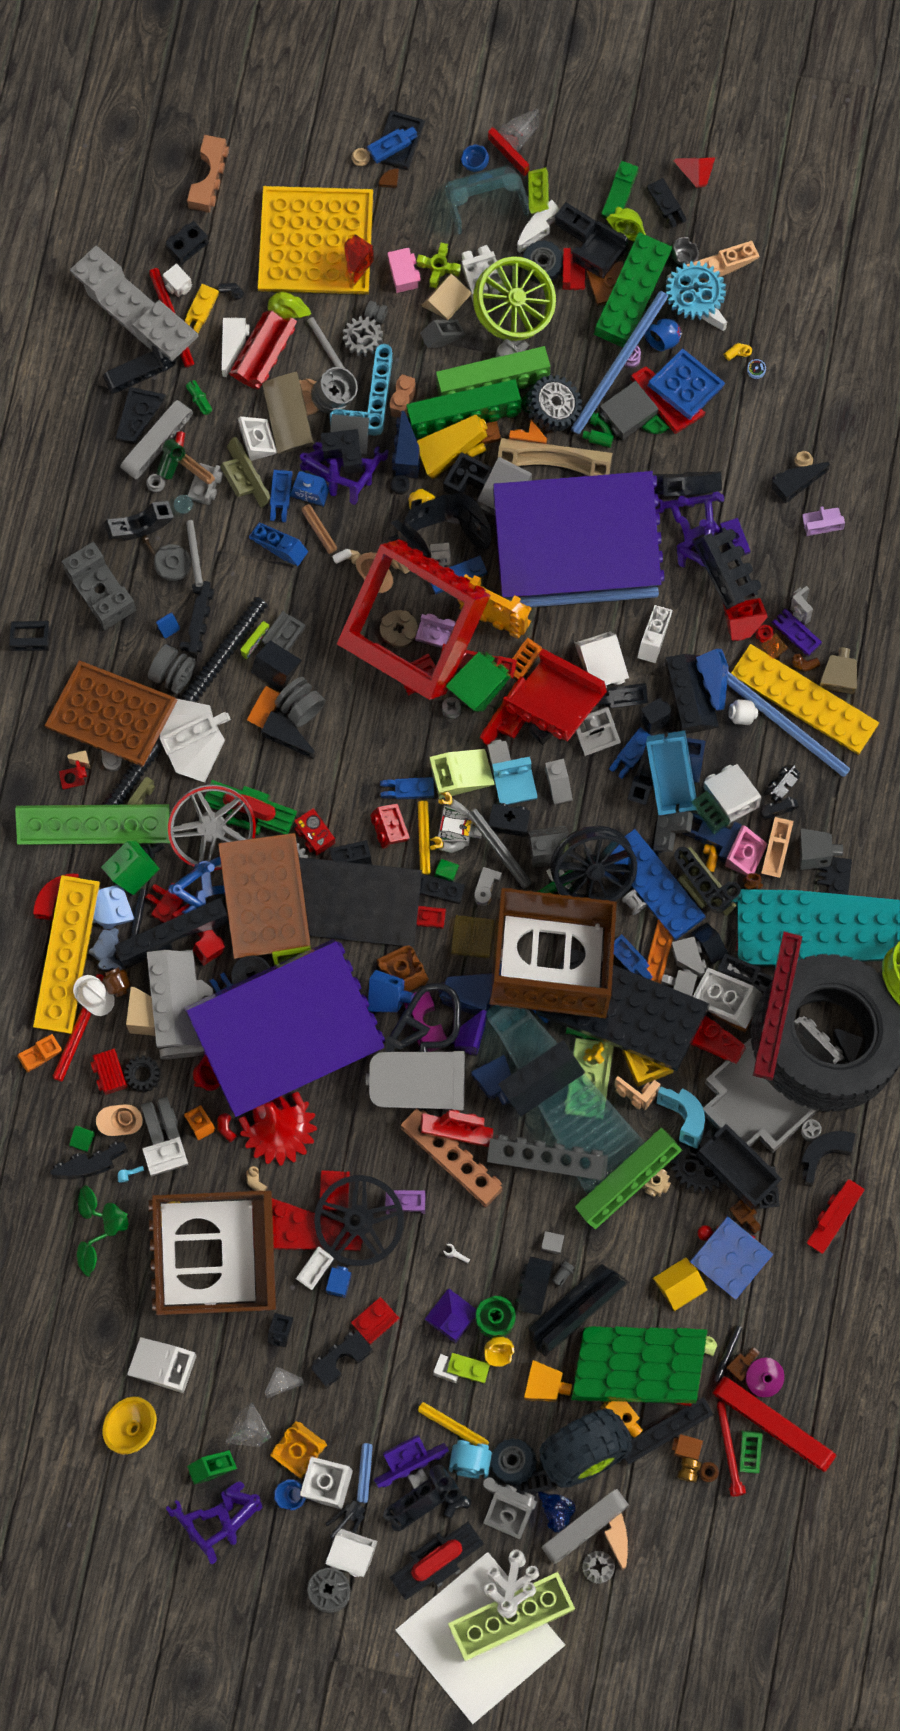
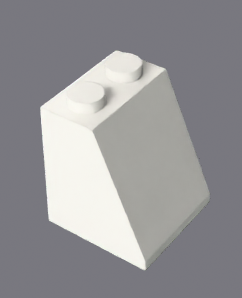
M609 631L575 642L584 671L605 681L606 688L608 684L614 683V685H619L625 682L624 679L629 678L616 634Z
M738 764L726 766L717 775L711 774L705 779L703 785L704 790L725 825L756 810L760 806L761 795Z

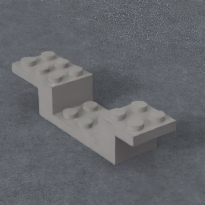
M95 246L70 269L71 274L84 284L88 296L150 350L152 345H154L173 361L199 337L194 329L160 300L154 303L124 276L121 266L98 246Z

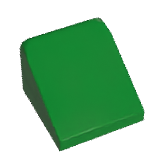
M441 859L436 869L435 877L454 882L459 865Z
M75 1125L69 1146L88 1152L95 1135L94 1132Z

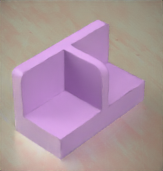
M822 506L819 511L806 513L802 516L807 536L844 529L845 521L844 517L840 514L839 508L824 510Z

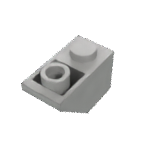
M694 937L672 942L671 949L676 965L682 969L691 970L697 977L703 978L707 967L705 960H701L699 955L702 952L699 941L696 942Z

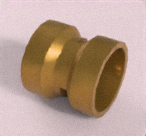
M682 1458V1469L678 1472L677 1477L696 1483L697 1471L701 1467V1462Z

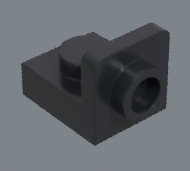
M274 1313L268 1332V1343L274 1346L287 1347L294 1317Z

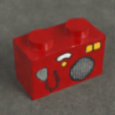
M314 808L294 821L296 826L294 830L299 837L303 836L306 840L305 846L310 853L314 852L317 856L336 843L334 836Z

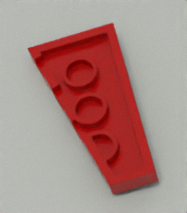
M645 366L631 375L630 379L633 382L636 381L658 407V414L675 434L705 415V412L701 409L689 420L648 387V382L656 375L648 367Z

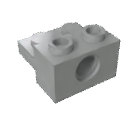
M608 707L591 712L576 730V735L585 756L621 743ZM603 729V731L589 735L592 732Z

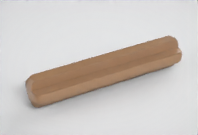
M187 454L179 461L180 464L206 484H211L215 480L213 474Z
M311 505L304 506L302 512L329 554L335 552L337 546Z

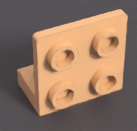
M617 1076L614 1087L616 1088V1093L624 1098L626 1096L632 1100L631 1104L639 1110L641 1108L646 1110L658 1095L661 1084L655 1080L651 1084L648 1082L642 1089L641 1094Z

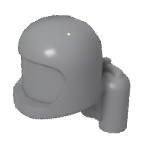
M505 339L497 348L496 357L525 351L529 344L524 340L510 341Z

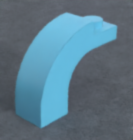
M661 1087L658 1091L657 1104L676 1111L685 1120L680 1130L679 1141L698 1148L703 1137L705 1113L701 1103L685 1089H681L678 1094L671 1089Z

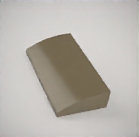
M298 373L285 374L262 383L277 453L282 454L313 446L314 442Z

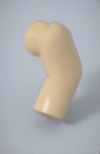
M251 1166L246 1172L247 1185L255 1191H266L267 1186L259 1182V1169Z

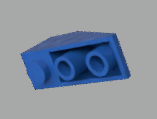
M260 522L249 536L251 540L295 566H299L308 553L299 539Z
M714 649L696 657L698 661L696 666L705 679L703 684L706 690L710 692L711 705L716 710H724L729 666L722 649Z

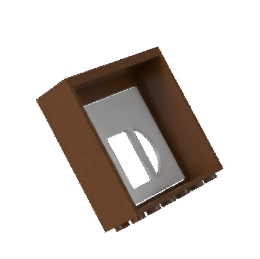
M501 888L496 918L490 1004L606 1018L612 991L617 902ZM505 917L503 949H501L503 919ZM603 929H604L602 978H601V988H599V986H600V969H601V953H602V936H603ZM532 931L531 964L529 965L519 956L517 943L524 934ZM539 932L564 934L566 936L563 969L537 966ZM573 936L583 945L585 959L580 966L571 970L570 954ZM500 960H502L501 976H499Z
M271 1190L152 1195V1199H149V1211H153V1219H149L150 1231L154 1232V1239H150V1251H154V1259H151V1271H155V1279H151L152 1291H156V1298L152 1299V1311H156V1315L276 1310ZM253 1198V1205L252 1200L161 1204L160 1209V1202ZM161 1214H162V1239H161ZM195 1218L209 1220L220 1230V1233L175 1234L179 1226ZM253 1220H254V1246H253ZM222 1240V1267L179 1269L175 1267V1241ZM162 1242H163V1268H162ZM254 1247H255V1273H254ZM163 1270H164V1296H163ZM222 1273V1276L214 1285L205 1289L189 1288L177 1278L179 1274ZM255 1274H256V1300H257V1303L217 1304V1305H216V1303H220V1302L256 1301V1300H255ZM164 1298L165 1305L204 1303L205 1305L164 1307Z

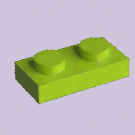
M452 1353L446 1373L484 1384L490 1365Z

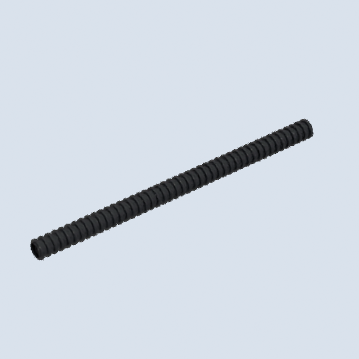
M259 597L253 598L254 601L250 602L251 606H247V611H244V615H241L240 620L236 621L237 624L233 625L234 629H230V634H227V638H224L222 640L223 643L219 644L220 647L216 648V653L213 652V657H210L209 662L205 663L206 666H203L202 671H199V676H196V680H193L192 685L188 686L189 689L185 690V694H182L181 700L198 702L200 700L199 697H202L203 692L207 691L206 687L209 688V683H212L213 678L217 677L216 674H219L220 669L224 668L223 664L227 663L226 660H229L231 658L230 655L234 654L233 651H236L237 646L241 645L240 641L244 640V636L248 635L247 632H250L251 627H254V623H257V618H260L261 613L265 612L264 609L268 608L267 603ZM159 737L144 766L135 763L129 766L130 769L126 770V774L122 775L123 779H119L120 783H116V788L112 789V793L108 794L109 797L105 798L106 802H102L101 805L123 804V800L127 799L126 796L130 795V790L133 791V786L137 785V781L141 780L140 777L144 776V772H147V767L151 766V762L155 761L154 758H157L158 753H161V748H164Z

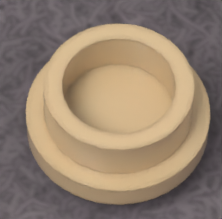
M358 148L352 153V161L357 166H365L370 161V154L366 149Z
M801 451L795 457V465L798 467L812 465L813 457L809 452Z

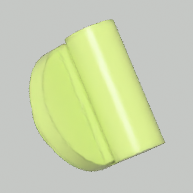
M707 1336L704 1353L713 1356L717 1343L712 1337Z

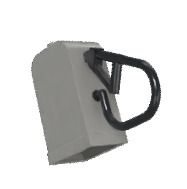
M430 983L421 987L412 998L391 1035L387 1037L385 1041L386 1052L378 1053L371 1059L370 1073H366V1085H369L370 1099L375 1105L397 1108L464 1110L465 1051L428 1052L427 1048L447 1047L456 1040L459 1034L460 999L450 986L442 983ZM430 990H442L448 993L454 1004V1023L451 1035L439 1042H421L418 1052H394V1047L401 1050L426 1036L430 1030L426 1025L410 1017L422 995ZM406 1023L419 1030L405 1039L397 1041Z

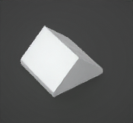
M238 418L246 451L251 461L277 453L267 419Z

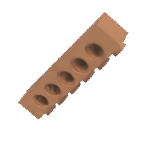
M416 1108L401 1124V1129L483 1206L487 1207L502 1192L500 1180L495 1176L490 1177L486 1173L488 1170L481 1163L476 1164L472 1160L473 1156L466 1149L462 1151L458 1147L459 1143L456 1140L421 1134L419 1132L421 1128V1114L427 1113L424 1110L420 1112ZM437 1139L444 1142V1145L440 1148L433 1145V1142ZM449 1153H456L458 1158L455 1161L449 1160L447 1158ZM464 1166H470L473 1170L469 1174H464L461 1169ZM484 1179L487 1184L484 1187H478L476 1181Z

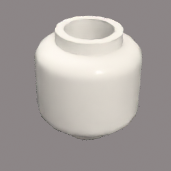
M735 700L729 706L728 715L734 724L750 725L754 719H757L758 709L755 708L752 701Z

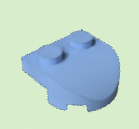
M115 885L99 890L93 923H98L104 929H112L115 925L134 920L122 887Z

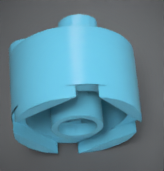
M458 1440L457 1444L452 1447L449 1471L453 1472L454 1469L457 1471V1475L479 1479L480 1475H484V1478H487L492 1452L488 1450L489 1446L486 1444L469 1445L467 1441Z

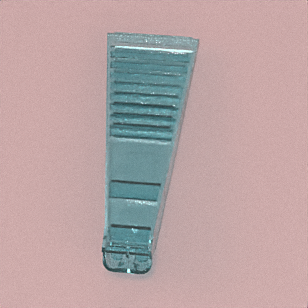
M494 1005L487 1012L488 1021L500 1036L518 1070L558 1044L529 1009ZM585 1074L538 1105L559 1144H564L565 1148L572 1149V1146L583 1147L584 1151L591 1152V1149L602 1150L603 1154H608L606 1177L604 1179L598 1180L577 1176L586 1194L593 1191L625 1159L629 1158L645 1143ZM565 1154L566 1158L568 1159V1161H569V1163H570V1162H571L570 1156L567 1155V1154ZM583 1157L582 1164L585 1167L590 1166V1161L588 1158Z

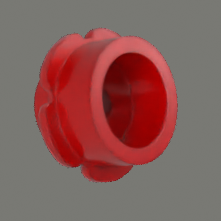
M761 625L758 631H756L755 636L760 642L767 643L774 638L773 629L768 625Z

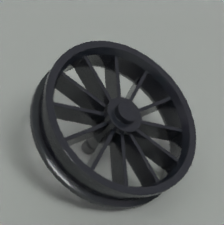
M589 826L574 831L559 843L552 855L550 870L560 895L616 901L632 886L637 874V859L629 841L622 833L606 826ZM603 839L611 840L612 842L600 854ZM597 840L594 854H592L589 847H586L585 842ZM583 844L585 847L583 850L585 858L574 852L573 849ZM619 844L625 849L609 856ZM568 854V855H570L571 857L575 858L576 860H578V861H580V862H562V861L564 860V858H565L566 855ZM628 857V865L613 864ZM560 869L575 870L559 877ZM607 871H609V872H625V873H624V875L622 876V878L619 880L618 878H616L615 876L611 875V874L608 873ZM604 876L615 884L604 890L600 879ZM577 879L576 882L569 889H567L563 885L567 882ZM588 880L585 894L576 893ZM598 880L603 891L591 894L593 882Z

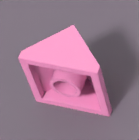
M742 825L726 859L725 866L744 875L755 873L768 844L746 826Z

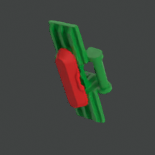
M211 781L210 785H221L231 788L246 799L253 810L255 819L258 820L255 835L259 836L262 827L281 834H289L297 814L296 810L269 801V794L244 786L241 791L217 781ZM207 791L204 799H206L210 808L219 811L235 798L224 792ZM238 802L234 807H232L228 812H226V814H230L241 803ZM242 806L237 813L241 814L243 812L247 814V811ZM234 816L226 823L227 825L233 824L250 831L249 822Z

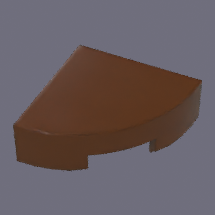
M392 169L384 173L380 178L379 187L397 188L399 169Z

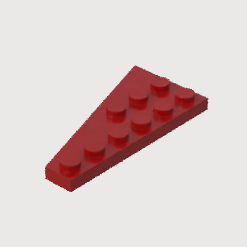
M272 1198L274 1249L316 1250L319 1246L325 1250L320 1244L315 1231V1213ZM321 1216L323 1236L328 1245L332 1247L345 1224ZM253 1220V1246H254V1220ZM347 1232L335 1250L338 1251L352 1234ZM357 1235L343 1251H360L364 1241Z

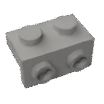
M807 586L803 589L799 588L793 593L790 607L793 616L802 622L804 626L811 621L813 608L807 603L809 593Z

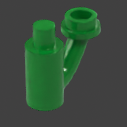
M598 412L593 413L590 424H594L593 426L598 424L604 433L595 430L591 432L584 431L582 438L588 439L589 443L611 448L614 437L611 428L599 417Z

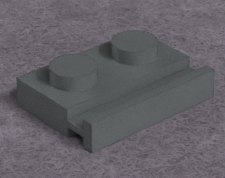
M282 611L262 639V643L267 644L271 640L289 651L306 628V625Z

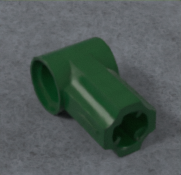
M169 439L163 444L164 454L156 474L166 479L173 478L178 462L184 458L186 453L185 449L176 440Z

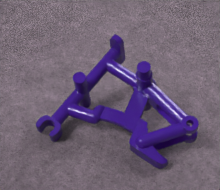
M316 442L313 445L315 451L300 455V460L302 461L300 469L303 471L307 470L329 482L330 496L337 495L338 484L349 487L350 503L355 505L358 502V494L364 485L370 486L372 484V473L380 461L388 458V450H385L384 453H379L380 447H376L373 459L362 458L365 472L358 482L339 475L341 466H344L343 458L324 459L322 443ZM327 460V464H330L329 468L320 462Z
M713 492L710 495L690 498L680 496L677 500L671 501L658 499L660 508L656 509V513L660 514L665 511L664 509L671 508L675 521L680 523L683 529L685 541L677 545L679 566L685 568L686 557L704 566L699 554L691 551V548L694 546L695 538L711 533L714 536L715 533L720 532L721 528L713 520L712 502H724L723 494ZM704 503L706 520L702 519L699 523L700 526L691 529L687 518L681 516L678 507L688 506L692 508L695 504Z
M236 1482L223 1491L221 1495L224 1502L206 1511L199 1509L184 1515L182 1513V1506L177 1500L175 1501L176 1509L171 1510L169 1506L166 1507L169 1516H175L187 1530L190 1540L198 1544L207 1556L210 1564H214L217 1561L212 1546L227 1537L231 1545H235L237 1543L236 1531L256 1511L262 1509L259 1495H249L240 1492L244 1488L242 1482ZM233 1503L243 1505L244 1507L230 1519L228 1511L233 1509ZM218 1515L223 1526L222 1530L205 1541L195 1529L192 1520L201 1518V1520L205 1521Z

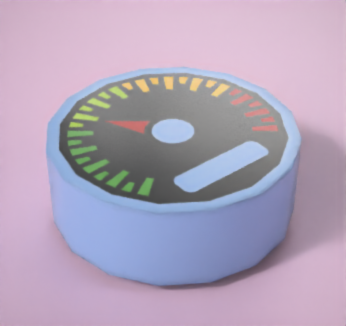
M758 359L752 360L747 367L748 375L754 379L764 376L766 372L764 362Z

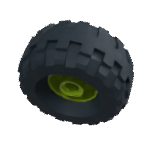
M597 1410L567 1424L549 1436L540 1445V1461L552 1482L556 1483L558 1487L569 1488L592 1479L619 1463L631 1452L632 1437L621 1417L615 1414L613 1410Z

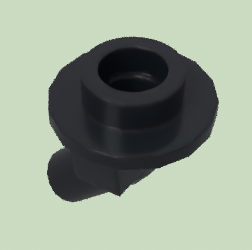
M148 843L140 844L151 859L155 857V853L165 849L162 843L152 847Z

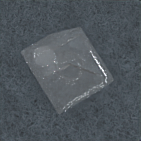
M536 108L513 118L500 128L499 133L517 152L539 127V110Z

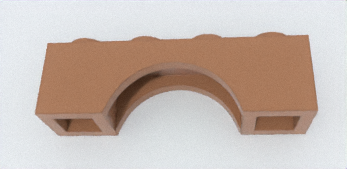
M204 135L200 150L201 159L211 169L209 175L203 181L191 184L187 203L189 209L210 213L211 206L214 207L216 203V196L214 195L215 191L220 188L221 180L219 176L220 173L223 174L225 163H223L224 157L228 156L229 146L226 144V139Z

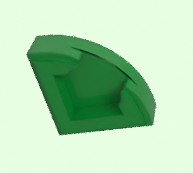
M655 415L642 429L651 434H661L669 430V427Z

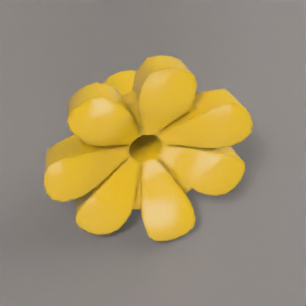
M599 1042L593 1045L592 1050L590 1048L586 1049L584 1052L586 1055L582 1059L587 1062L595 1059L598 1064H601L604 1061V1058L601 1056V1052L604 1050L603 1043Z

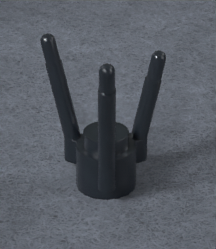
M356 1501L347 1504L340 1512L326 1522V1526H329L345 1513L346 1517L335 1528L330 1537L333 1538L349 1519L353 1522L357 1520L351 1531L356 1533L361 1521L365 1518L362 1515L365 1509Z

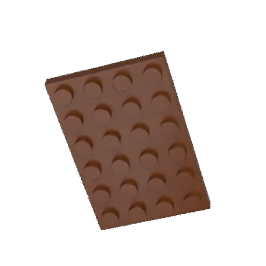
M79 660L45 727L144 766L178 700L175 697Z
M295 833L218 843L234 959L311 946Z

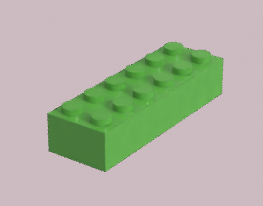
M545 346L437 371L436 384L439 397L516 379L519 389H525L529 385L535 384L542 377L550 375V363Z

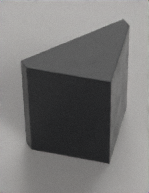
M270 640L255 656L251 673L279 691H282L289 683L302 660Z

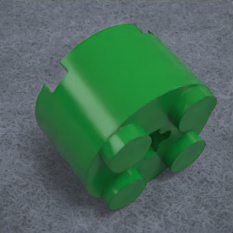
M492 1296L479 1304L476 1311V1323L483 1335L489 1338L505 1337L514 1328L516 1314L509 1300L501 1296ZM496 1314H499L500 1320L497 1319L496 1321H493V1317H491V1315L495 1316Z

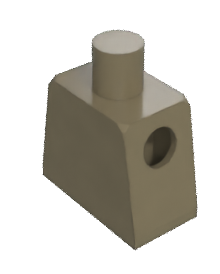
M841 647L839 648L838 656L830 655L820 687L826 690L855 694L857 689V660L849 658L850 649Z

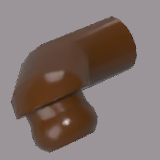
M795 654L792 657L793 666L806 672L820 667L818 658L807 661L800 654Z

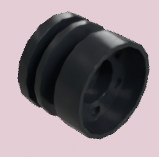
M254 955L245 956L238 960L233 967L231 973L232 983L234 985L247 979V973L251 974L253 971L256 975L269 969L270 966L261 957Z

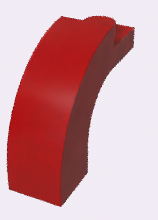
M65 874V875H63V876H69V877L80 878L78 874ZM61 876L48 882L39 892L33 912L36 919L53 921Z

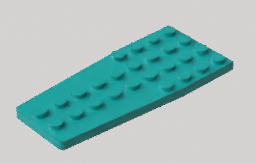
M741 889L742 896L737 901L738 959L755 966H776L781 937L784 931L803 936L798 960L813 955L816 957L818 954H827L828 956L830 954H837L840 957L844 955L853 958L852 960L857 959L862 962L883 961L885 954L900 941V900L799 890Z

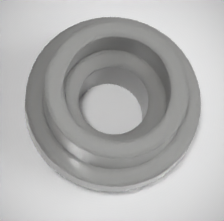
M158 474L150 475L146 481L147 488L152 492H160L165 487L164 478ZM157 481L159 485L153 486V482Z

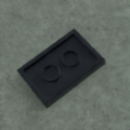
M390 110L381 138L397 129H404L406 131L411 127H414L417 137L411 140V144L406 148L380 161V163L409 171L425 126V120Z

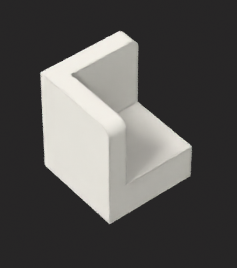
M440 1354L433 1372L434 1376L456 1384L459 1376L446 1373L449 1359L447 1356Z

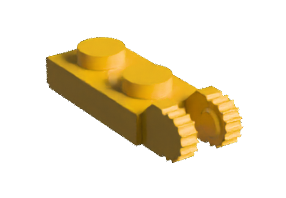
M204 284L201 285L185 319V323L189 326L192 320L196 321L193 329L197 333H199L202 325L205 324L219 295V290Z

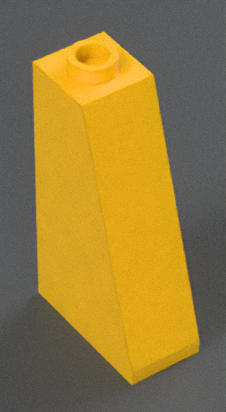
M474 415L417 440L420 447V456L427 475L432 479L437 478L456 462L461 452L466 454L486 438V429L488 428L485 420Z

